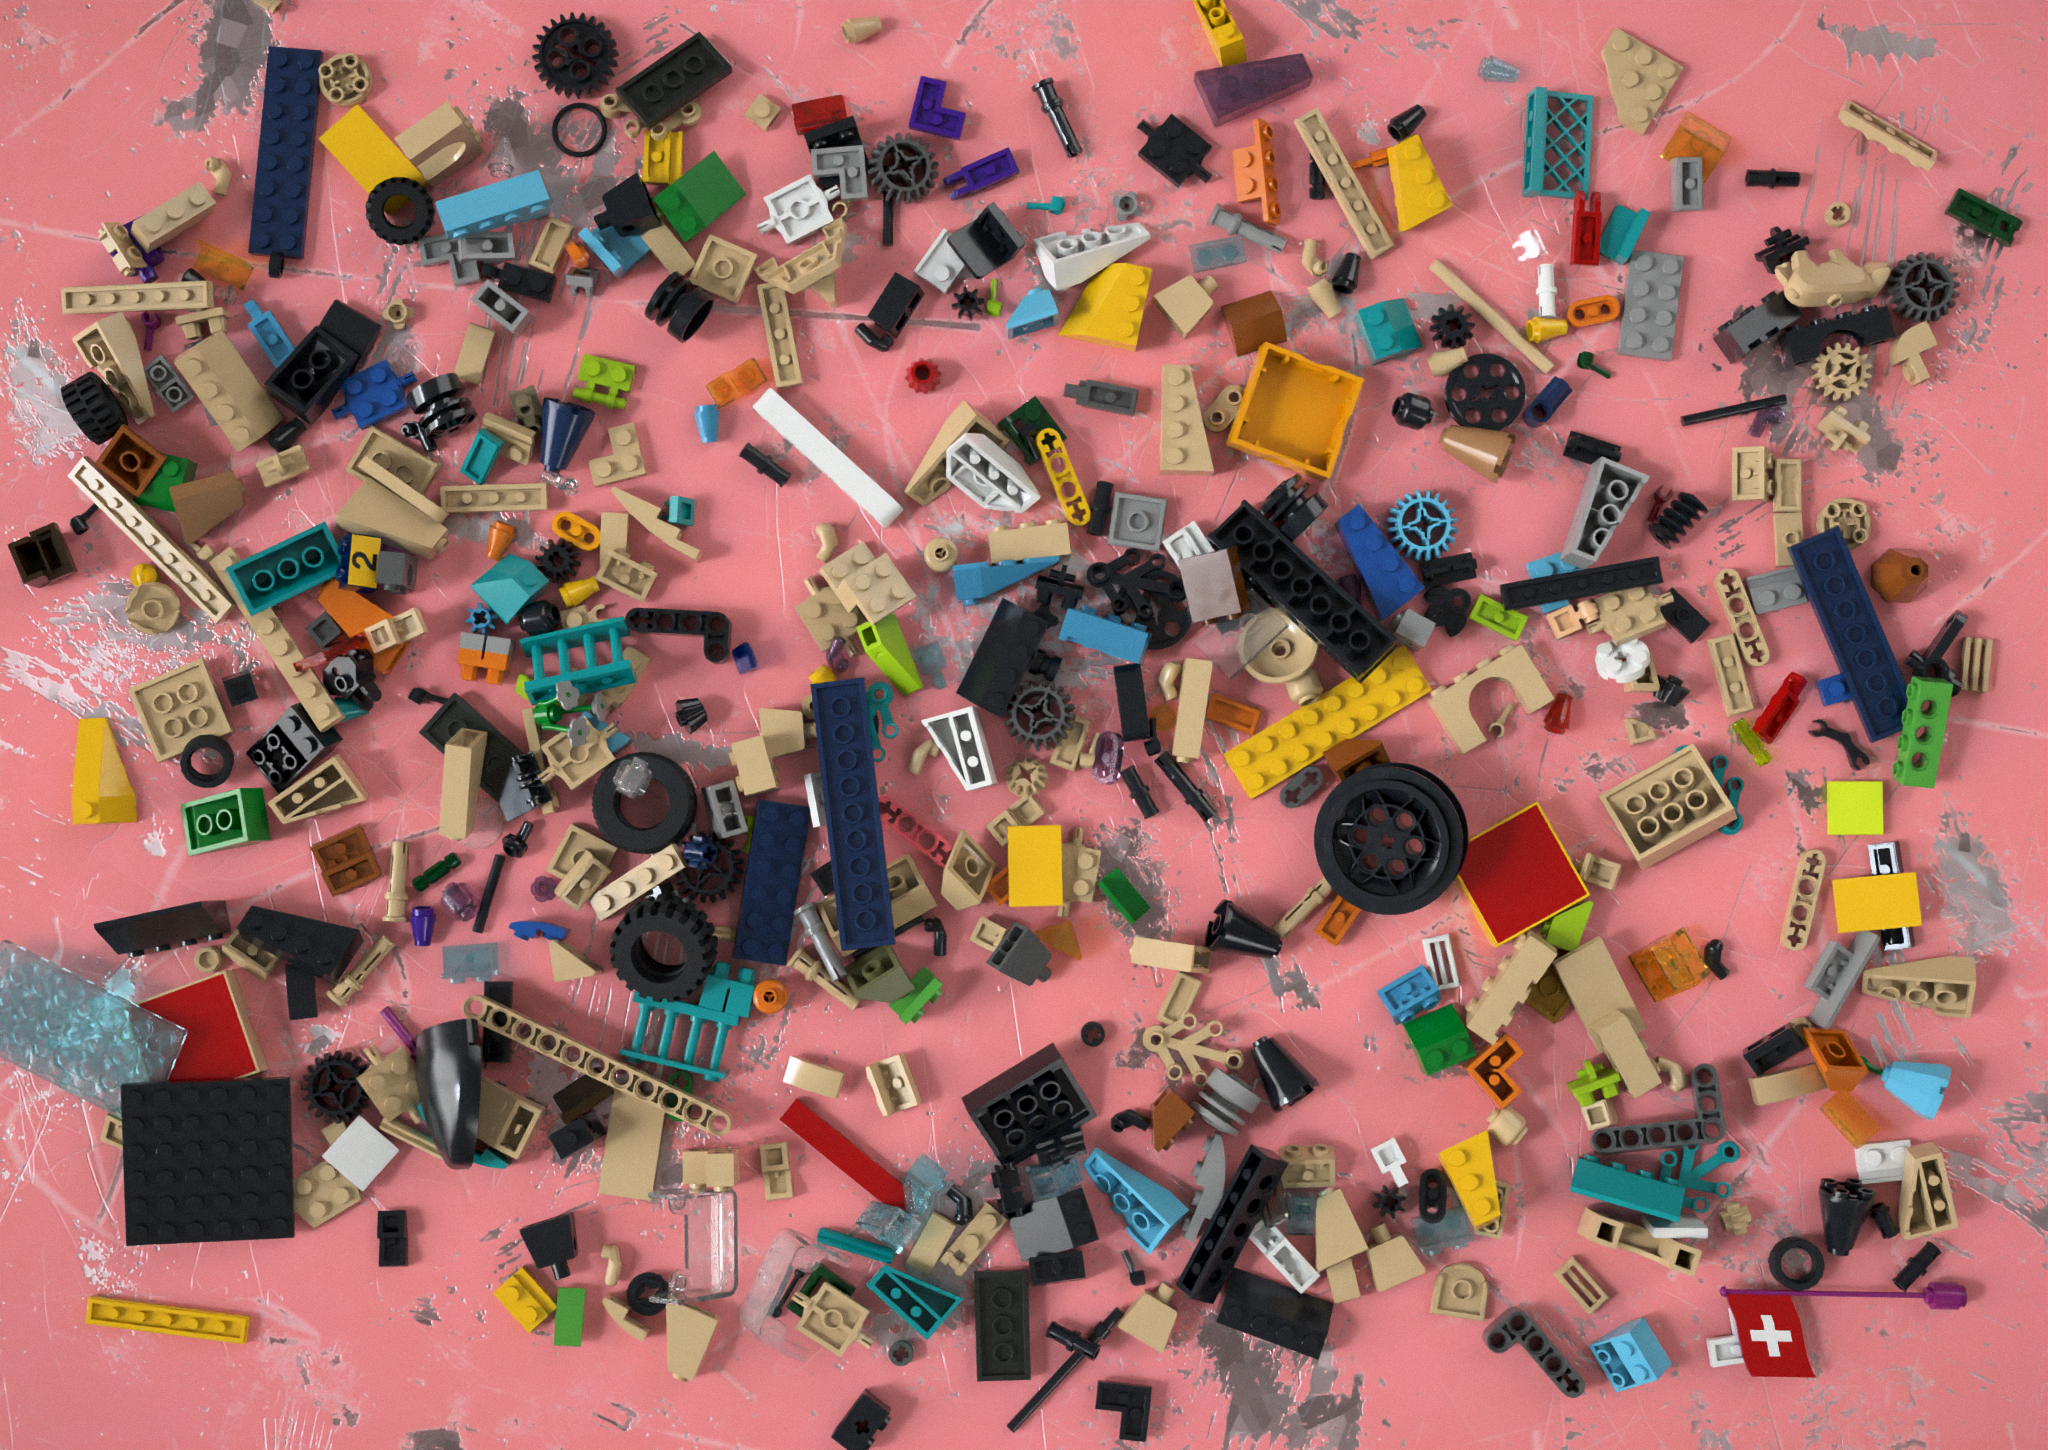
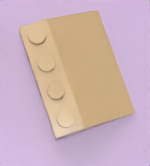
M1693 743L1599 795L1600 800L1642 871L1737 819L1734 807Z

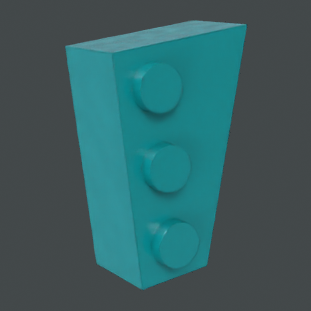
M884 1264L865 1284L926 1340L933 1335L963 1300L961 1297Z

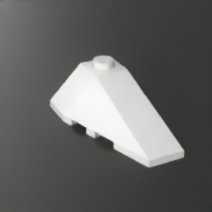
M1138 222L1107 226L1105 231L1102 232L1090 231V228L1081 229L1082 234L1066 236V231L1056 232L1033 239V245L1045 278L1057 291L1082 283L1148 241L1151 237L1150 233Z

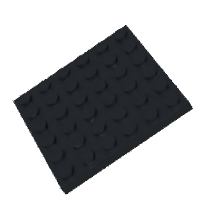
M290 1076L122 1083L120 1085L126 1246L295 1237Z

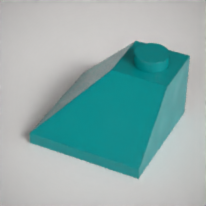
M509 553L472 583L470 588L508 624L521 613L525 606L535 602L546 593L549 580L530 561Z

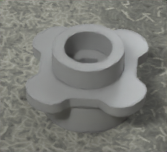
M1129 191L1127 194L1115 196L1112 199V205L1117 210L1116 217L1118 220L1125 221L1127 217H1138L1141 214L1142 209L1138 206L1137 194L1135 192ZM1128 204L1129 208H1125L1124 205Z

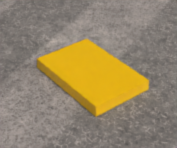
M1061 825L1008 826L1009 907L1063 906Z
M1916 872L1832 879L1838 933L1922 926Z

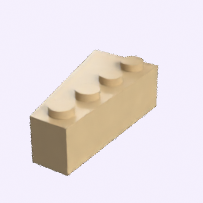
M1163 364L1159 475L1212 476L1214 468L1190 365Z
M1529 930L1526 935L1522 933L1513 944V947H1515L1514 951L1510 956L1504 955L1497 965L1498 972L1494 977H1487L1481 986L1482 993L1478 998L1472 997L1465 1007V1010H1467V1028L1493 1046L1498 1040L1496 1036L1497 1030L1500 1026L1507 1027L1513 1019L1514 1006L1516 1004H1523L1531 991L1530 983L1537 984L1557 956L1556 947L1532 930Z

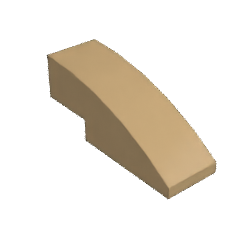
M1815 1062L1771 1071V1073L1760 1076L1748 1077L1753 1103L1759 1106L1829 1088Z

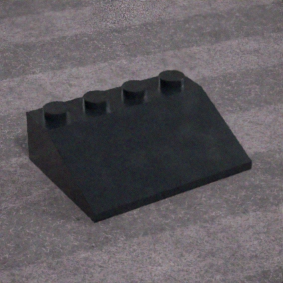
M225 900L199 901L94 924V929L118 955L128 954V958L145 955L144 950L154 948L155 953L171 950L170 944L180 943L181 947L197 944V939L206 937L207 941L223 939V933L231 932Z
M1054 1043L1049 1044L961 1098L968 1114L1003 1168V1164L1014 1162L1015 1166L1035 1154L1034 1141H1036L1037 1137L1045 1134L1052 1136L1068 1127L1078 1128L1097 1116Z

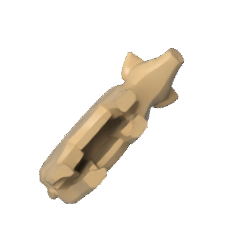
M1841 249L1830 250L1828 252L1830 257L1828 262L1817 265L1808 258L1806 250L1796 251L1791 257V267L1789 262H1784L1775 267V274L1783 285L1785 297L1798 307L1829 306L1830 308H1836L1843 304L1858 302L1863 298L1873 299L1884 287L1891 272V266L1886 261L1868 262L1863 266H1858L1849 261Z

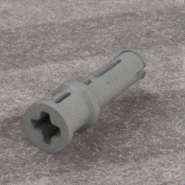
M1216 204L1207 225L1218 226L1226 230L1229 235L1238 234L1281 254L1287 241L1286 238L1242 219L1243 216L1238 212L1234 214L1221 208V204Z
M811 902L795 910L794 915L799 917L805 928V937L812 939L832 982H836L840 979L835 969H837L842 978L846 977L848 973L845 971L825 932L827 928L815 909L816 903Z

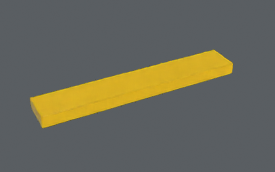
M91 1295L88 1298L85 1324L246 1344L251 1316Z

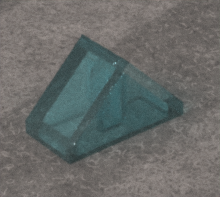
M1286 1192V1235H1313L1317 1197L1313 1193Z

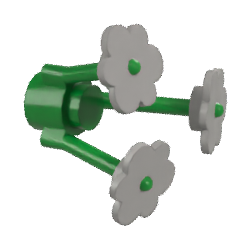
M568 680L557 682L556 696L548 700L538 701V705L534 708V719L538 725H542V730H556L567 733V737L570 739V746L576 748L579 745L585 744L586 737L590 733V727L586 724L585 718H574L570 723V727L556 725L562 719V714L592 711L594 715H597L598 721L602 722L606 719L607 703L603 693L597 692L594 694L591 705L578 706V689L572 687V683ZM560 702L563 708L554 703Z

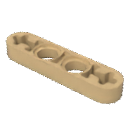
M366 455L358 464L359 468L438 523L442 524L449 514Z
M1723 569L1714 576L1713 583L1732 633H1734L1742 658L1750 667L1763 666L1769 660L1770 653L1741 578L1735 570ZM1723 574L1733 579V582L1729 584L1731 591L1738 590V593L1732 594L1727 598L1725 593H1729L1730 590L1727 585L1721 584V580L1724 579ZM1734 598L1740 599L1743 603V610L1740 613H1734L1730 609V602ZM1743 623H1748L1753 628V634L1749 638H1745L1740 634L1739 629ZM1757 638L1758 643H1754L1753 646L1755 651H1761L1762 656L1759 657V662L1757 659H1751L1750 654L1754 653L1751 645L1746 647L1744 643L1751 642Z
M1806 850L1800 854L1780 933L1781 945L1790 951L1803 949L1808 940L1826 866V858L1819 850ZM1814 854V859L1818 861V864L1812 866L1810 873H1816V876L1802 875L1803 871L1809 872L1810 863L1806 862V859ZM1805 879L1809 880L1813 886L1811 893L1808 895L1802 894L1799 889L1800 883ZM1799 905L1806 909V917L1801 921L1796 920L1793 916L1794 908ZM1790 923L1803 925V929L1797 928L1795 934L1799 938V942L1791 946V941L1787 940V937L1794 934L1795 927H1790Z

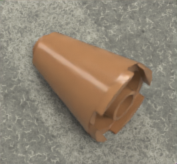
M1451 425L1449 429H1443L1439 443L1442 444V450L1489 481L1498 484V478H1502L1512 455V451L1509 449L1510 443L1515 444L1517 435L1507 431Z

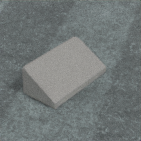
M1676 157L1671 159V212L1702 211L1703 157Z

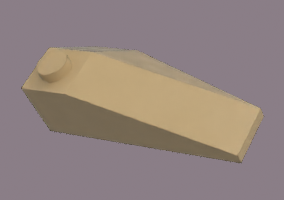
M122 311L96 321L72 338L86 364L91 369L95 367L103 376L102 380L108 387L111 386L116 391L119 403L138 425L155 415L136 336L130 322L125 318Z

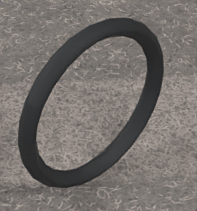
M573 103L567 105L557 113L553 120V140L557 147L569 156L586 157L592 155L602 147L606 139L607 124L605 118L597 108L590 104ZM576 108L588 109L593 112L600 120L602 126V133L598 143L593 148L584 152H575L567 149L560 142L557 134V127L561 117L566 112Z

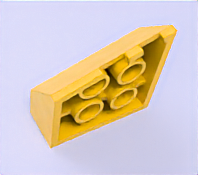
M1111 263L1094 274L1058 336L1135 352L1153 268L1129 263Z

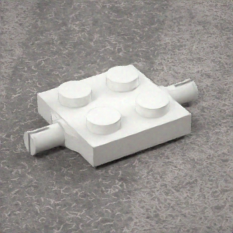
M811 174L764 197V201L769 209L770 219L757 224L761 235L776 228L782 234L787 246H790L822 230L821 228L834 221L828 209L827 201L841 195L840 190L835 185L822 192L816 186Z

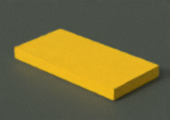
M358 104L318 138L368 194L379 183L392 177H406L419 182L422 187L429 183ZM404 195L392 196L387 200L384 212L391 217L410 198Z

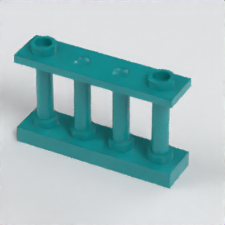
M624 616L519 639L526 657H532L534 680L524 682L525 692L531 705H537L538 701L555 697L557 694L556 683L560 681H570L572 687L578 689L579 695L637 683L636 674L630 659H623L621 637L630 636V630L626 625ZM610 640L613 663L597 666L595 643ZM584 646L587 668L571 672L569 649ZM558 651L561 674L545 678L543 654Z
M638 991L634 992L632 1002L639 1003L638 1008H640L631 1049L626 1047L620 1049L619 1054L625 1055L626 1061L641 1064L642 1060L692 1071L704 1074L703 1079L713 1082H719L720 1078L725 1079L728 1072L719 1070L728 1031L732 1030V1026L737 1027L740 1025L741 1016L698 1006L699 1004L679 999L674 1002H667V998H663L662 1002L652 1001L653 997L647 996L644 999L638 996ZM654 1007L665 1009L664 1014L666 1015L657 1055L641 1051L650 1012L654 1011ZM680 1013L690 1015V1020L692 1021L683 1061L667 1057L676 1018L680 1017ZM706 1020L717 1022L716 1027H718L709 1067L693 1064L702 1025L706 1024Z

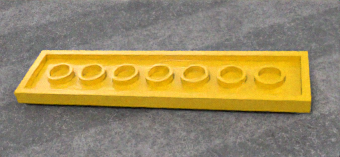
M1403 645L1393 651L1361 684L1353 677H1350L1320 695V699L1316 703L1297 709L1224 753L1223 756L1251 800L1324 756L1322 752L1344 739L1354 738L1432 691L1408 649Z

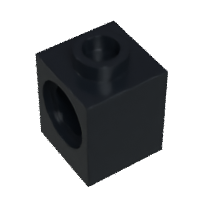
M248 670L221 678L232 707L258 698Z

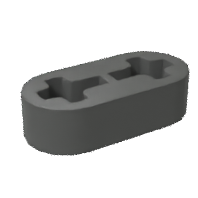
M1313 766L1301 770L1281 789L1279 793L1281 804L1290 809L1300 806L1323 783L1322 772ZM1306 772L1309 774L1315 772L1317 774L1315 777L1316 785L1312 783L1306 787L1301 785L1307 778L1304 775ZM1299 788L1301 791L1296 795L1298 801L1296 803L1293 801L1287 803L1285 801L1287 798L1286 790L1292 792Z

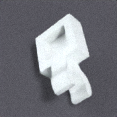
M1394 1137L1370 1149L1382 1174L1390 1171L1397 1187L1408 1183L1400 1165L1407 1161Z

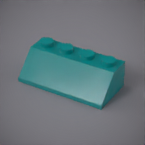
M322 522L227 567L225 572L237 595L252 617L348 571L349 566L326 522Z
M1584 1154V1158H1577L1570 1185L1571 1192L1679 1222L1685 1194V1187L1680 1186L1681 1181L1665 1177L1664 1181L1653 1178L1654 1173L1638 1169L1637 1174L1626 1171V1165L1612 1161L1610 1166L1599 1163L1600 1158Z

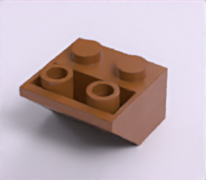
M1169 1086L1151 1105L1152 1145L1158 1153L1162 1149L1167 1151L1177 1140L1175 1134L1180 1129L1183 1131L1188 1129L1195 1120L1193 1118L1195 1114L1193 1108Z

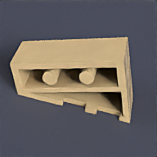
M337 754L267 803L282 824H287L361 802L371 796L340 754Z
M1933 1141L1908 1147L1905 1150L1897 1228L1905 1240L1959 1228L1943 1155Z

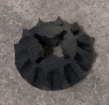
M652 1272L637 1275L630 1282L627 1289L629 1305L635 1312L644 1316H652L661 1312L666 1307L667 1301L670 1298L668 1282L661 1275ZM645 1286L649 1289L658 1288L653 1295V1301L648 1297L639 1299L645 1292Z

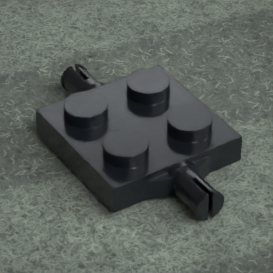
M1171 114L1156 129L1146 122L1145 119L1138 124L1137 129L1148 136V141L1139 151L1138 156L1173 185L1179 188L1193 174L1204 181L1205 184L1211 179L1213 174L1204 169L1201 164L1212 146L1177 117Z

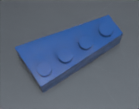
M1360 504L1335 523V527L1352 560L1356 574L1361 580L1366 592L1365 594L1379 622H1382L1425 588Z

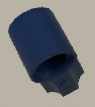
M1554 376L1523 413L1525 423L1530 427L1537 428L1548 421L1572 392L1569 384L1563 379ZM1533 408H1538L1542 411L1543 419H1538L1533 415Z

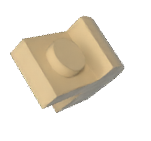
M1927 320L1898 335L1889 349L1891 367L1901 363L1903 366V376L1907 381H1910L1912 386L1930 378L1920 353L1938 345Z

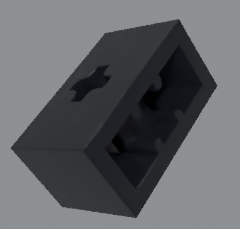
M865 1388L834 1429L831 1438L847 1450H869L875 1441L872 1438L874 1433L878 1429L882 1432L890 1422L891 1418L888 1415L891 1408ZM865 1419L869 1421L867 1427L864 1426L862 1429L858 1427L859 1421L863 1422Z

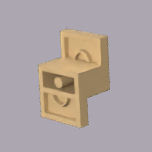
M864 541L819 569L848 613L860 608L871 626L916 597L888 554L884 553L875 558Z

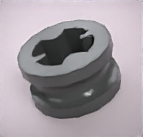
M899 1340L890 1347L889 1358L894 1365L905 1366L911 1361L913 1348L910 1343ZM900 1346L906 1348L905 1352H909V1356H904L903 1360L896 1359L898 1355L894 1356V1350H898Z

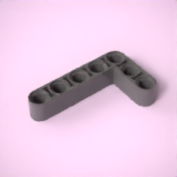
M1702 1063L1696 1066L1690 1074L1696 1119L1601 1128L1595 1131L1590 1139L1591 1149L1599 1155L1717 1143L1724 1137L1726 1126L1716 1069L1710 1064ZM1700 1070L1708 1072L1710 1082L1707 1084L1701 1083L1697 1079V1072ZM1703 1097H1709L1714 1101L1713 1110H1705L1702 1107L1701 1099ZM1707 1124H1714L1718 1128L1719 1134L1717 1137L1713 1138L1706 1134L1705 1126ZM1679 1127L1689 1128L1691 1131L1690 1140H1683L1678 1136ZM1658 1129L1664 1134V1141L1662 1143H1656L1651 1139L1650 1132L1652 1130ZM1624 1133H1634L1637 1137L1636 1145H1627L1623 1140ZM1598 1135H1605L1609 1138L1610 1146L1608 1148H1600L1596 1144V1137Z

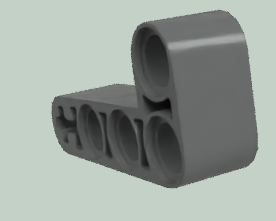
M1510 1307L1483 1331V1342L1494 1353H1504L1518 1341L1558 1389L1567 1397L1576 1398L1584 1392L1585 1382L1583 1378L1522 1309ZM1516 1315H1522V1324L1519 1327H1512L1511 1319ZM1502 1333L1503 1339L1501 1343L1492 1345L1490 1341L1492 1335ZM1540 1336V1344L1536 1348H1530L1529 1340L1531 1337ZM1553 1356L1558 1357L1557 1366L1551 1369L1547 1368V1360ZM1565 1373L1573 1380L1574 1386L1570 1388L1561 1375Z

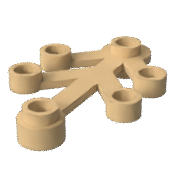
M613 94L604 95L599 103L601 113L607 118H615L621 111L632 112L622 100H619ZM695 101L689 102L670 115L671 118L665 123L660 122L650 129L651 137L654 140L660 141L681 124L685 126L697 124L702 116L700 105ZM630 119L624 123V131L629 138L639 136L640 132L646 128L639 119ZM630 127H636L633 131L628 130ZM657 129L663 130L661 133L654 132Z
M1192 1012L1184 1013L1181 1019L1166 1027L1160 1025L1148 1027L1143 1033V1044L1148 1050L1158 1052L1167 1068V1076L1171 1080H1179L1183 1075V1069L1180 1064L1175 1063L1168 1048L1179 1051L1193 1075L1194 1085L1199 1088L1207 1085L1208 1074L1201 1069L1194 1055L1221 1062L1231 1071L1239 1070L1244 1064L1243 1053L1237 1048H1229L1224 1052L1197 1044L1210 1036L1217 1037L1222 1034L1223 1025L1217 1019L1210 1020L1207 1026L1183 1039L1171 1036L1184 1028L1191 1030L1196 1027L1197 1017ZM1188 1016L1194 1019L1191 1025L1184 1023V1019ZM1218 1024L1220 1029L1217 1032H1212L1210 1026ZM1153 1035H1159L1161 1037V1041L1159 1043H1153L1151 1041V1037ZM1232 1056H1235L1239 1059L1238 1063L1235 1065H1232L1228 1062L1229 1058ZM1173 1067L1180 1070L1176 1076L1171 1075L1169 1072ZM1197 1075H1204L1205 1081L1198 1083L1195 1080Z

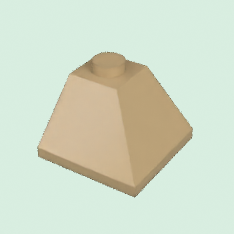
M965 830L960 831L944 868L941 894L957 911L981 903L996 867V863Z

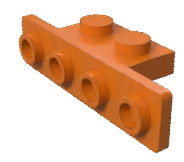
M1257 118L1253 120L1256 145L1232 150L1237 201L1244 204L1262 199L1264 222L1272 226L1280 225L1281 207L1277 200L1279 185L1274 172L1276 157L1272 151L1271 143L1273 130L1269 122Z

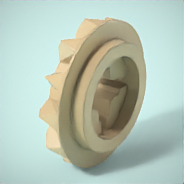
M1028 757L1020 761L1015 759L1014 764L1007 768L1005 776L1008 789L1013 794L1021 797H1030L1038 794L1043 790L1048 780L1045 765H1042L1037 758L1033 760ZM1021 771L1030 774L1031 783L1022 778Z

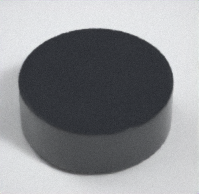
M271 252L269 259L270 278L280 279L283 275L284 254L282 252Z

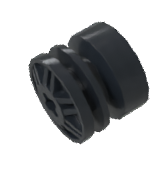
M676 271L670 274L655 290L645 309L644 315L651 321L656 319L655 323L659 327L669 322L667 332L681 343H684L704 323L713 307L714 298L700 287L690 293L692 282L689 279L683 280V275Z
M447 373L432 378L418 385L407 394L406 399L413 413L416 415L425 414L419 420V424L425 428L424 434L429 440L451 435L477 418L475 408L470 407L471 400L469 398H460L464 394L465 389L456 373Z
M1299 473L1278 485L1269 494L1262 508L1258 511L1261 515L1265 516L1272 509L1275 514L1268 521L1272 524L1281 518L1284 523L1279 528V531L1291 542L1329 506L1318 493L1313 494L1308 499L1303 496L1310 486L1308 482L1299 490L1294 487L1302 479Z

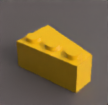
M1418 134L1409 136L1387 148L1391 181L1394 186L1395 207H1397L1399 232L1407 231L1453 206Z
M1488 1130L1439 1152L1438 1159L1474 1230L1477 1231L1500 1220L1501 1212Z

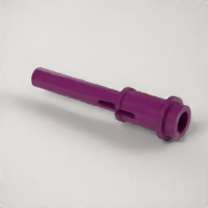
M385 1007L380 1014L411 1051L410 1057L417 1062L416 1040L390 1007Z

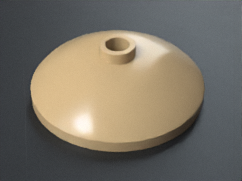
M1273 608L1259 613L1247 623L1239 639L1238 651L1243 666L1254 678L1269 684H1283L1296 680L1309 670L1317 656L1318 645L1278 608ZM1280 650H1286L1284 655H1277Z

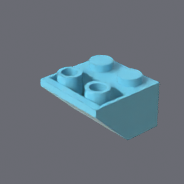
M1644 1317L1623 1323L1589 1345L1616 1392L1656 1381L1672 1364Z

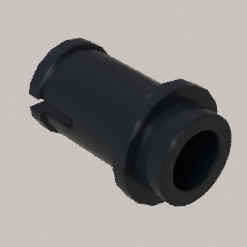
M1879 1202L1872 1205L1869 1216L1875 1220L1882 1238L1889 1239L1896 1236L1899 1230L1889 1213L1890 1207L1886 1206L1884 1202Z

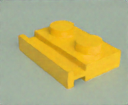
M644 130L642 180L646 185L668 186L682 175L683 131H670L663 140L657 141L651 137L650 130Z
M522 1266L493 1293L528 1334L557 1308V1302L525 1266Z

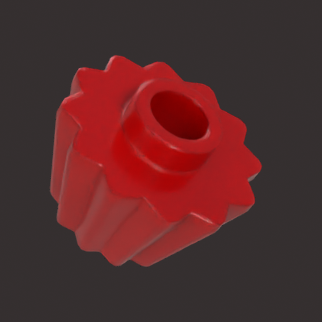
M920 358L917 362L912 361L911 367L906 369L908 374L905 379L909 382L908 387L914 388L916 393L922 392L927 394L929 390L934 391L935 386L940 384L939 377L941 372L938 371V365L933 364L931 359L924 360ZM921 372H926L928 374V378L926 380H920L918 378V375Z

